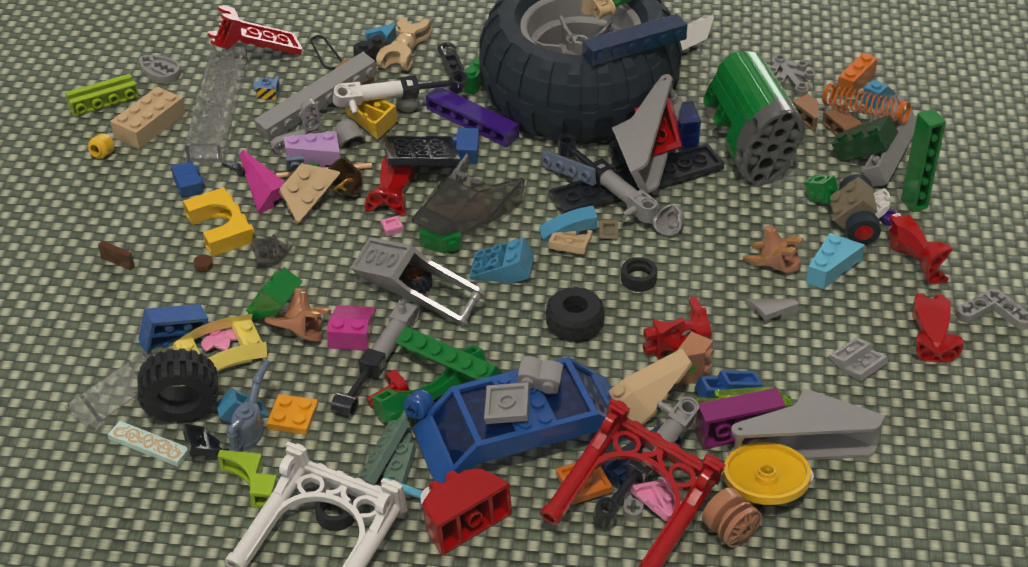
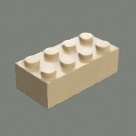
M160 87L154 88L110 121L113 138L137 149L142 148L186 114L183 97Z

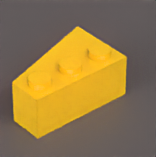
M382 99L362 101V105H357V114L352 113L350 106L346 107V114L377 140L398 121L396 105Z

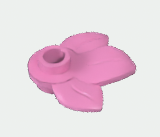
M231 328L221 329L205 334L201 346L205 352L214 347L224 351L229 349L230 342L237 341V338Z

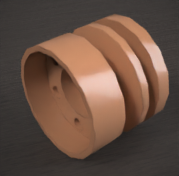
M726 488L717 493L708 502L702 514V522L714 533H718V537L731 548L746 542L755 533L762 519L761 513L752 504L746 502L745 498L734 488Z

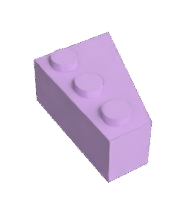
M336 131L284 137L286 157L304 155V164L313 162L325 168L326 165H332L341 158Z

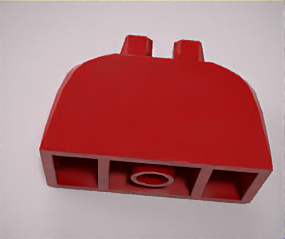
M475 468L465 470L459 474L452 470L445 476L446 482L441 484L435 480L429 484V493L422 503L424 521L427 531L441 555L447 554L511 515L510 484L488 471Z

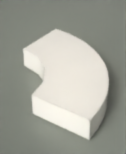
M885 188L874 193L877 207L875 215L878 218L883 216L891 205L890 194Z

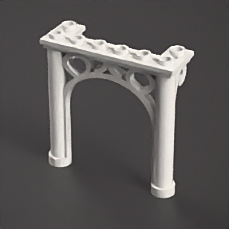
M287 442V455L283 458L279 468V473L282 476L276 488L234 551L230 552L225 558V565L227 567H247L278 519L288 509L306 502H327L349 512L359 526L358 541L342 567H366L398 514L407 512L403 485L395 480L390 481L383 478L381 480L382 486H373L360 478L350 477L342 471L329 469L324 464L311 462L307 448L301 444ZM309 482L320 485L318 490L306 493L303 489V486ZM325 485L334 488V490H326ZM298 488L299 495L291 497L295 489ZM348 494L357 497L353 501V505L351 499L347 496ZM362 504H369L375 507L371 513L360 514L358 511V507ZM373 521L366 532L364 522Z

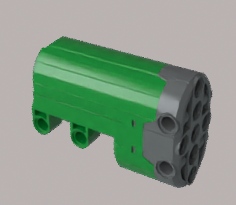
M735 51L721 62L716 75L707 88L703 103L706 107L717 108L714 115L715 125L730 127L726 136V148L743 178L755 186H760L776 180L785 171L789 170L791 160L797 153L799 143L805 137V124L764 58L755 52Z

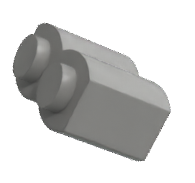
M522 356L517 383L529 382L530 389H538L547 394H556L560 385L563 364L552 360L542 361L532 356Z

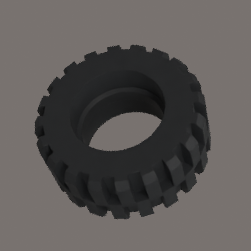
M172 348L167 349L166 352H157L155 356L151 355L140 366L138 371L137 392L139 405L149 416L153 415L156 420L160 421L162 419L167 423L172 421L177 423H183V421L191 422L197 417L201 418L205 413H209L218 401L217 368L209 358L207 359V356L202 353L198 354L197 351L192 349L187 351L185 348H179V350H173ZM174 385H185L181 387H172Z

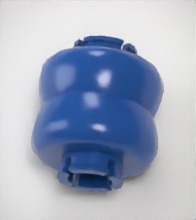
M416 390L404 401L406 414L415 420L424 418L434 405L432 396L425 390Z

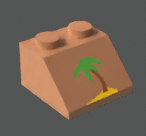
M693 332L688 335L678 350L683 349L693 364L680 382L673 386L698 382L700 376L710 374L713 364H711V359L714 355V349H712L713 340Z

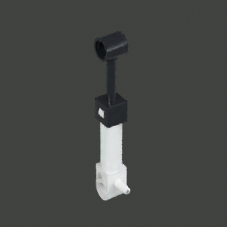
M455 70L452 72L449 80L418 83L417 76L412 75L399 77V81L360 85V82L340 83L334 88L333 103L337 107L350 106L352 113L357 114V105H362V101L401 97V100L418 98L419 91L422 89L449 86L450 91L459 94L465 90L468 76L462 70Z

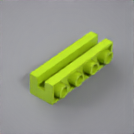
M131 74L65 92L68 107L74 117L139 98L137 84L133 81Z

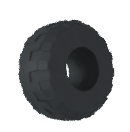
M568 287L561 291L559 290L548 300L546 306V323L549 330L557 337L570 342H581L582 340L590 339L598 334L603 327L605 313L603 302L594 292L586 288Z

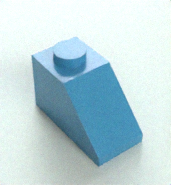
M872 80L867 84L863 94L865 92H868V94L873 93V95L878 94L879 97L883 95L884 98L887 96L890 98L895 94L889 86L876 80ZM867 93L863 97L862 104L864 105L866 104ZM872 94L870 95V97H869V99H868V103H867V106H868V107H870V105H871ZM877 96L874 98V101H873V104H872V108H873V109H875V107H876ZM882 97L878 102L877 109L882 105Z
M230 388L216 403L219 418L231 423L234 411L241 404L248 402L250 396ZM258 399L257 404L260 408L261 419L267 416L263 401Z

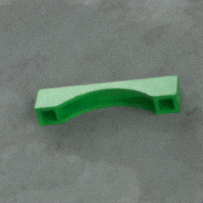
M407 326L404 327L395 342L406 353L419 359L440 364L470 381L503 374L497 366Z
M471 345L462 350L486 361L482 348ZM447 368L436 380L426 386L409 391H397L388 388L371 397L378 419L388 424L390 421L400 418L403 410H405V399L416 390L427 391L434 400L442 397L450 387L464 384L470 380Z

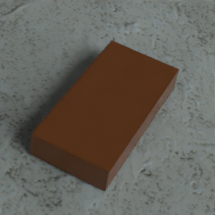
M101 241L98 244L101 259L128 270H132L135 267L132 252L105 241Z

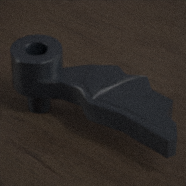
M236 161L222 162V166L236 170L238 176L245 175L244 168Z

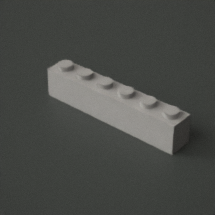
M904 109V112H903V114H902V119H903V117H904V115H905L906 109ZM912 109L905 123L894 122L898 134L887 152L871 155L863 168V172L871 181L872 187H882L888 184L910 143L916 124V118Z

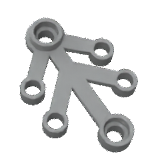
M781 54L772 57L771 62L773 66L769 68L780 85L783 86L785 79L788 77L795 85L794 94L796 96L802 97L808 94L809 88L807 84L800 82L796 77H803L807 80L814 79L815 72L810 69L806 70L807 62L804 60L798 62L789 61ZM778 69H782L781 74L777 76Z

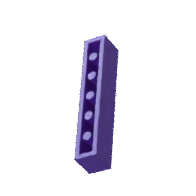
M438 87L426 95L427 110L464 128H479V135L507 148L519 138L518 123L447 89Z

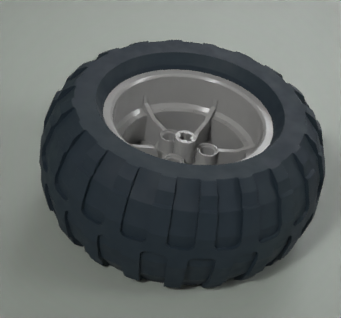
M498 0L490 10L479 41V70L488 97L498 111L502 112L504 117L518 123L519 127L522 126L532 135L551 138L553 141H558V137L561 134L569 133L576 137V142L581 143L614 140L616 136L612 127L634 116L635 108L640 107L662 75H671L673 79L672 88L675 90L680 75L681 42H675L591 66L582 55L583 40L672 14H670L669 9L661 0H632L616 7L615 15H606L602 19H597L594 14H583L581 12V0Z

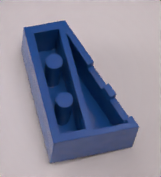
M201 304L144 309L138 340L145 354L152 352L151 349L163 346V348L170 346L169 343L177 341L190 331L207 324L209 318Z

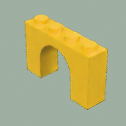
M224 187L183 201L185 215L191 225L212 218L229 220L223 226L203 232L205 247L211 257L254 243L253 235L255 232L253 226L248 224L245 214H241L239 205L234 203L231 193H227Z

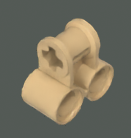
M581 0V12L583 14H594L597 19H602L606 15L613 16L616 14V7L612 0Z

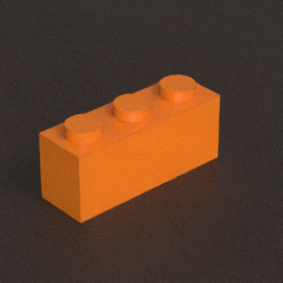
M862 53L839 75L837 86H842L843 89L847 87L848 90L852 88L853 91L856 89L859 91L875 75L878 58ZM840 87L839 90H838V93H839V94H841V92H842V88H841V87ZM847 89L843 92L844 96H846ZM852 90L848 93L849 98H851Z

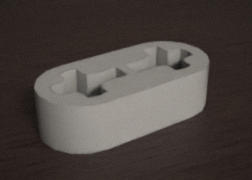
M630 488L624 496L623 516L630 522H637L643 516L644 503L637 497L632 498ZM631 507H636L635 512H631Z

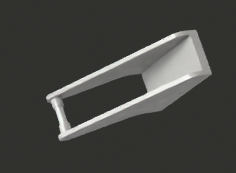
M669 74L660 77L631 119L612 127L638 188L647 194L657 189L660 185L669 153L666 152L650 158L668 95L673 103L677 121L683 104L682 98L677 96L672 88L673 79Z
M369 237L350 267L351 270L363 279L464 327L468 325L467 319L475 303L486 295V292L429 260L412 245ZM407 264L416 266L472 292L464 310H461L460 314L457 315L400 281L399 277Z
M804 388L795 405L733 424L731 433L734 436L735 444L729 451V454L742 446L744 438L769 437L756 442H771L785 445L799 452L806 460L870 457L875 454L879 445L885 415Z

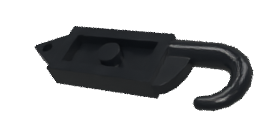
M445 42L438 46V53L450 78L452 72L455 70L463 71L465 68L457 52H445L444 50L445 47L456 49L455 44Z

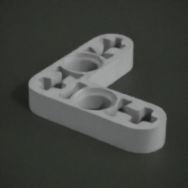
M306 99L301 104L303 129L277 136L271 141V147L275 153H285L284 137L321 133L319 108L313 99ZM315 119L313 124H307L309 120Z
M989 289L958 307L957 319L964 323H970L994 310L1017 329H1028V312L997 289ZM975 304H981L985 307H978ZM1004 308H1011L1013 311H1007Z

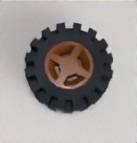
M409 263L399 277V280L423 295L426 294V291H430V287L432 288V274Z

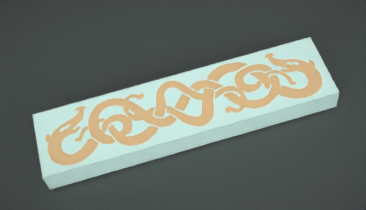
M119 421L107 434L108 439L177 467L189 455L186 446Z

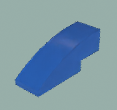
M721 370L718 376H700L695 390L701 401L705 402L751 393L762 388L763 383L755 371Z

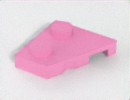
M664 479L632 485L630 491L635 497L663 520H669L674 509V499L671 489Z

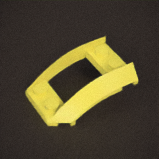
M253 314L228 317L210 322L190 331L173 343L174 350L185 348L187 351H190L192 349L200 354L194 342L195 339L217 330L232 328L240 346L224 350L209 357L217 368V372L234 365L252 362V359H267L266 342L261 341L251 320Z

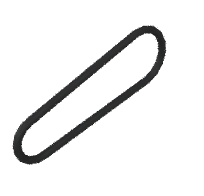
M315 35L311 37L310 42L322 66L327 69H335V67H328L324 64L321 56L319 55L313 43V39L317 37L323 38L325 42L328 44V46L331 48V50L334 52V54L338 57L340 63L342 62L341 57L338 55V53L335 51V49L331 46V44L324 36Z

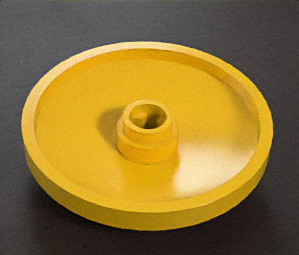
M756 442L743 445L732 451L724 462L726 466L723 471V477L728 488H734L745 500L757 504L778 505L794 501L807 491L811 481V468L804 456L790 447L777 443Z

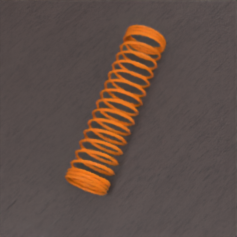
M827 84L822 95L824 105L836 106L837 108L847 109L848 111L852 110L853 112L857 111L858 113L862 112L863 114L867 113V115L877 116L878 118L883 117L885 113L888 116V106L890 101L893 100L889 115H891L894 122L898 121L902 124L908 120L911 112L909 101L902 100L899 102V99L894 101L893 98L889 100L888 96L884 98L883 95L879 97L878 94L873 95V93L868 94V92L863 94L862 90L858 93L857 89L854 91L852 88L848 90L847 87L843 89L842 86L838 87L837 84ZM830 87H832L830 99L827 102V94ZM841 87L842 92L840 95V100L838 101V103H836L838 90ZM847 89L845 101L841 104L843 92ZM850 90H852V95H851V98H850V102H849V104L847 105V104H846V101H847L848 93H849ZM857 91L856 100L852 107L853 94ZM862 92L861 102L857 108L858 96ZM867 93L866 104L862 109L863 97ZM872 94L871 105L867 111L868 99ZM877 96L876 107L872 112V104L874 98ZM882 97V105L879 112L877 113L878 102ZM887 98V107L885 112L882 114L883 104L885 99ZM896 101H898L897 111L893 116V108ZM905 105H906V112H905V115H904V117H903V119H902V114H903V112H904V108H905Z

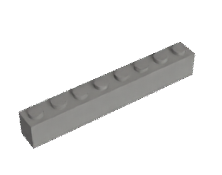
M364 52L358 54L255 118L257 132L269 142L272 141L275 137L280 136L302 122L301 104L304 100L313 99L319 110L333 102L334 88L337 84L360 82L361 85L378 74L376 62Z

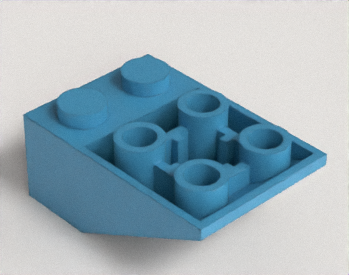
M524 237L504 244H497L484 250L481 249L474 254L469 278L471 280L515 283L529 279L534 252Z

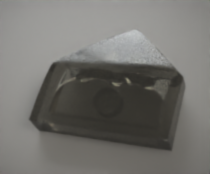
M275 234L272 235V239L252 238L251 243L257 268L276 266L293 247V244L289 242L285 244L278 240Z

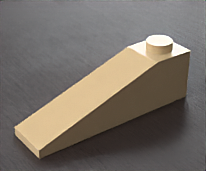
M680 349L627 376L611 388L609 393L613 399L624 402L630 408L629 419L638 421L643 425L658 411L656 410L657 403L668 398L670 389L674 384L680 382L693 363L686 352Z

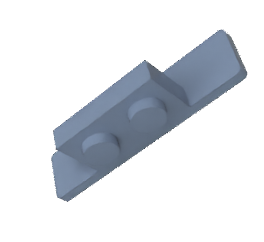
M547 150L541 151L543 167L592 186L596 184L595 168L587 166L578 160L566 158Z

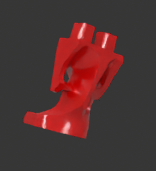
M696 296L689 299V321L684 320L683 317L671 322L653 319V326L643 329L646 342L643 343L642 348L646 356L655 354L657 360L662 359L669 351H677L691 332L711 339V326L707 310L702 308Z

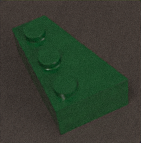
M888 115L848 131L840 132L836 135L832 146L840 161L884 153L889 149L898 134V130L891 116Z

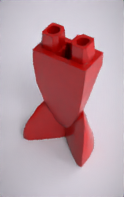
M383 157L380 185L366 197L365 212H369L385 202L395 212L405 216L406 199L403 191L413 181L415 167H410L409 165L392 167L388 165L386 157Z
M898 212L890 215L889 221L892 223V227L888 230V236L890 237V246L893 250L917 259L928 283L940 284L947 282L949 278L938 268L949 256L953 248L944 242H927L921 228L909 214L902 216Z
M917 293L914 298L912 318L915 319L922 331L917 334L916 353L924 361L951 362L959 357L963 349L964 342L962 337L947 333L951 317L950 299H946L943 294H937L934 298H926L925 294Z

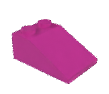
M337 305L329 318L327 327L328 349L366 351L369 346L376 307Z

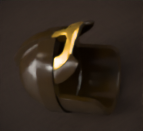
M347 157L339 158L328 168L340 172V176L332 184L334 187L329 186V188L341 196L358 197L363 187L362 174Z

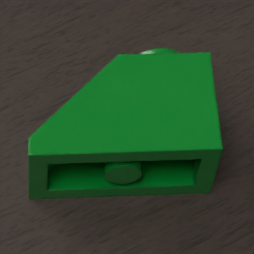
M455 222L419 230L420 245L422 247L443 254L462 250L461 234Z

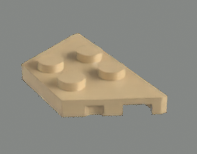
M301 163L281 186L279 193L286 201V206L291 211L297 225L325 194L329 186L340 176L339 171Z

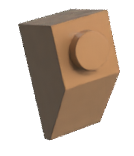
M809 94L793 100L792 103L804 120L805 126L813 132L816 131L819 102Z

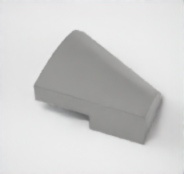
M791 298L745 300V304L753 314L759 313L765 321L774 317L784 320L798 315L799 303Z

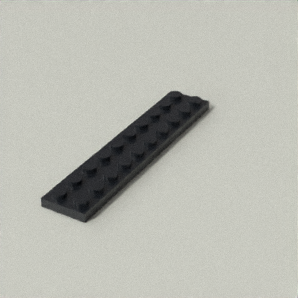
M708 143L669 154L658 188L724 169L725 163ZM629 167L613 171L637 191L640 190ZM582 181L549 190L550 198L562 214L588 206H594L595 208L620 200L606 187H598L596 184L592 186Z

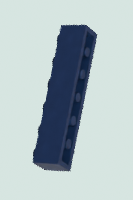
M678 14L585 39L582 43V55L591 66L686 40L688 24Z

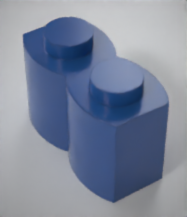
M189 161L171 166L172 177L181 197L202 192V187L205 185L203 177L199 176L200 173L197 165L194 166L193 162Z

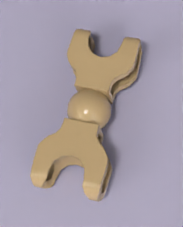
M401 17L397 22V28L400 30L399 36L396 37L392 44L381 48L377 54L378 68L386 69L389 65L398 63L401 64V70L409 71L413 65V60L410 57L412 55L411 51L419 42L427 40L433 31L431 19H423L419 23L411 24L408 22V17Z

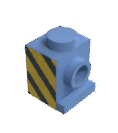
M276 76L275 79L259 78L258 82H254V91L257 94V99L277 100L281 91L279 76Z

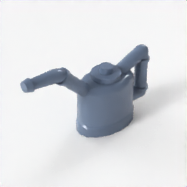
M268 359L262 362L254 379H252L253 384L249 401L241 404L232 415L231 425L227 429L230 451L239 452L252 449L263 436L264 428L257 400L262 379L267 368L270 366Z

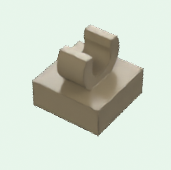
M599 219V239H618V219Z

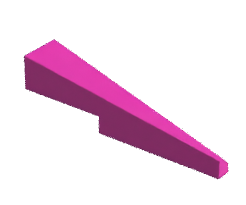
M242 150L239 158L241 159L257 212L261 214L274 208L273 202L282 198L279 189L285 182L245 150Z

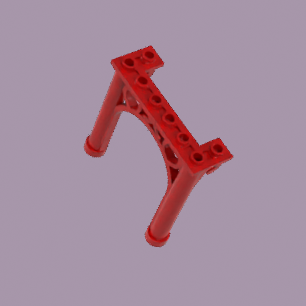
M611 398L606 418L600 429L552 499L543 506L539 514L548 523L558 525L592 473L606 462L624 459L645 464L659 473L667 482L673 495L674 509L671 517L638 567H662L711 489L720 483L726 465L718 457L710 456L707 453L704 456L703 462L700 461L699 457L683 451L676 443L666 441L659 433L651 432L644 428L640 422L629 419L630 408L624 402ZM622 438L629 439L635 444L636 448L631 451H623L618 441ZM612 442L615 452L604 454ZM641 444L652 450L651 452L642 451V454L639 453ZM662 457L674 463L669 468V471L666 470L667 464L664 463ZM677 470L683 471L689 475L690 481L687 483L675 482L672 473ZM690 489L688 494L680 504L679 490L686 491Z

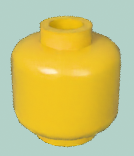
M98 134L88 142L90 154L97 159L105 158L114 151V141L107 134Z

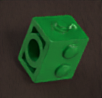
M815 174L804 182L809 202L830 203V197L836 191H839L835 175Z

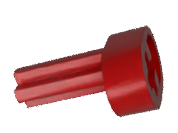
M394 369L385 374V379L389 386L366 398L371 408H374L371 397L388 388L397 391H409L406 381L397 370Z

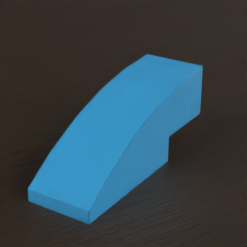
M594 206L583 207L566 212L547 221L539 227V231L543 241H549L552 233L576 231V235H579V231L597 229L598 217Z

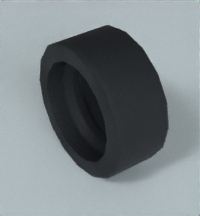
M630 258L621 267V282L627 289L635 292L650 290L657 282V266L647 258ZM634 271H642L649 275L647 277L637 278L631 276L629 273Z
M348 494L347 496L351 499L353 505V501L355 500L354 496ZM315 502V516L322 528L329 531H340L354 523L355 519L349 512L338 516H329L323 510L332 504Z

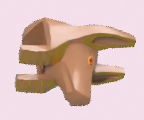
M765 226L764 241L752 244L753 249L762 250L761 254L744 255L743 261L756 266H771L782 272L798 271L801 268V262L795 245H801L804 239L799 236H789L783 239L778 234L775 226Z
M295 288L294 296L287 312L278 313L277 318L265 317V323L287 328L301 339L321 341V314H330L331 309L324 307L311 308L306 290Z

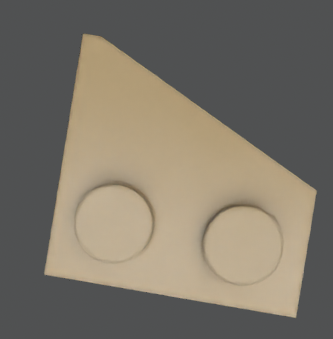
M587 230L586 234L576 235V231L552 233L548 242V248L584 255L591 241L593 230Z

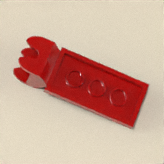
M219 6L217 9L225 13L221 15L223 20L219 24L218 32L209 31L207 36L214 38L211 40V44L224 49H230L240 40L244 44H254L260 48L267 47L274 51H285L291 55H301L303 50L294 33L241 21L235 9L228 6Z

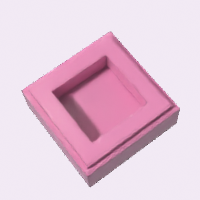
M398 216L380 220L386 236L404 232V227Z

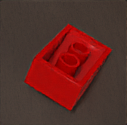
M669 98L666 101L650 158L682 147L673 103Z

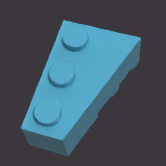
M829 233L808 266L806 283L825 289L839 279L842 273L849 272L853 265L862 262L865 245Z

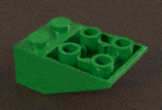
M285 267L280 272L275 271L246 309L247 315L253 314L251 320L277 315L294 294L295 288H298L303 281Z

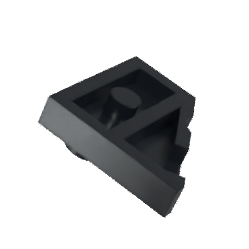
M190 424L184 425L182 431L189 454L218 458L220 450L230 451L228 448L222 449L219 446L220 441L206 427Z

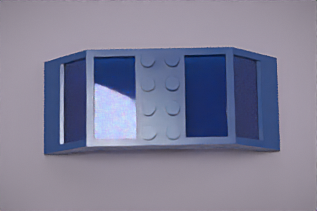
M571 357L553 360L563 364L558 393L547 394L532 388L530 389L528 421L486 424L484 420L487 386L517 383L519 369L452 386L430 408L426 416L416 423L412 428L413 434L433 481L436 480L442 484L446 482L445 476L452 470L459 474L465 470L473 469L482 462L597 432L606 418L609 400L612 398L609 393L611 386L608 380L603 375ZM622 438L618 441V443L629 439Z

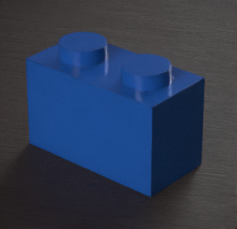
M458 128L457 135H454V143L460 157V164H478L479 128Z

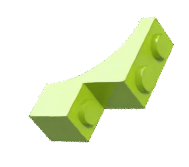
M220 450L218 454L220 470L231 472L241 477L250 487L251 506L262 508L278 484L277 475L262 474L264 468L262 454Z

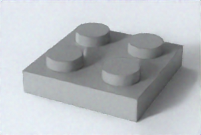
M529 382L487 386L485 423L528 421Z

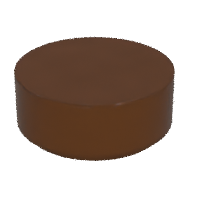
M206 254L195 257L193 261L195 269L200 272L209 271L213 267L212 257Z

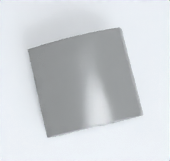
M857 337L829 355L834 364L859 381L864 380L888 363L887 356L873 351L871 343Z

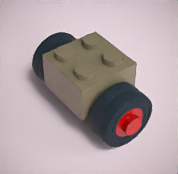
M861 174L845 177L840 182L839 191H836L830 197L834 221L846 230L849 240L864 245L871 244L879 238L881 233L880 222L875 215L877 207L871 181Z

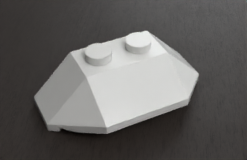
M713 15L703 16L688 23L687 39L680 41L682 53L689 51L691 46L701 45V42L707 39L714 19Z

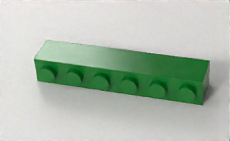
M935 109L917 114L901 201L912 213L927 209L930 201L946 121Z

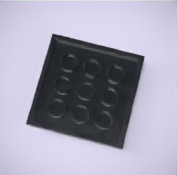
M382 135L387 163L392 167H401V165L419 167V165H427V167L434 168L437 165H444L445 167L453 168L460 166V157L452 136Z

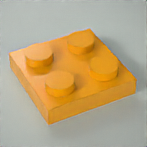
M278 394L266 423L267 429L307 435L318 408V399Z

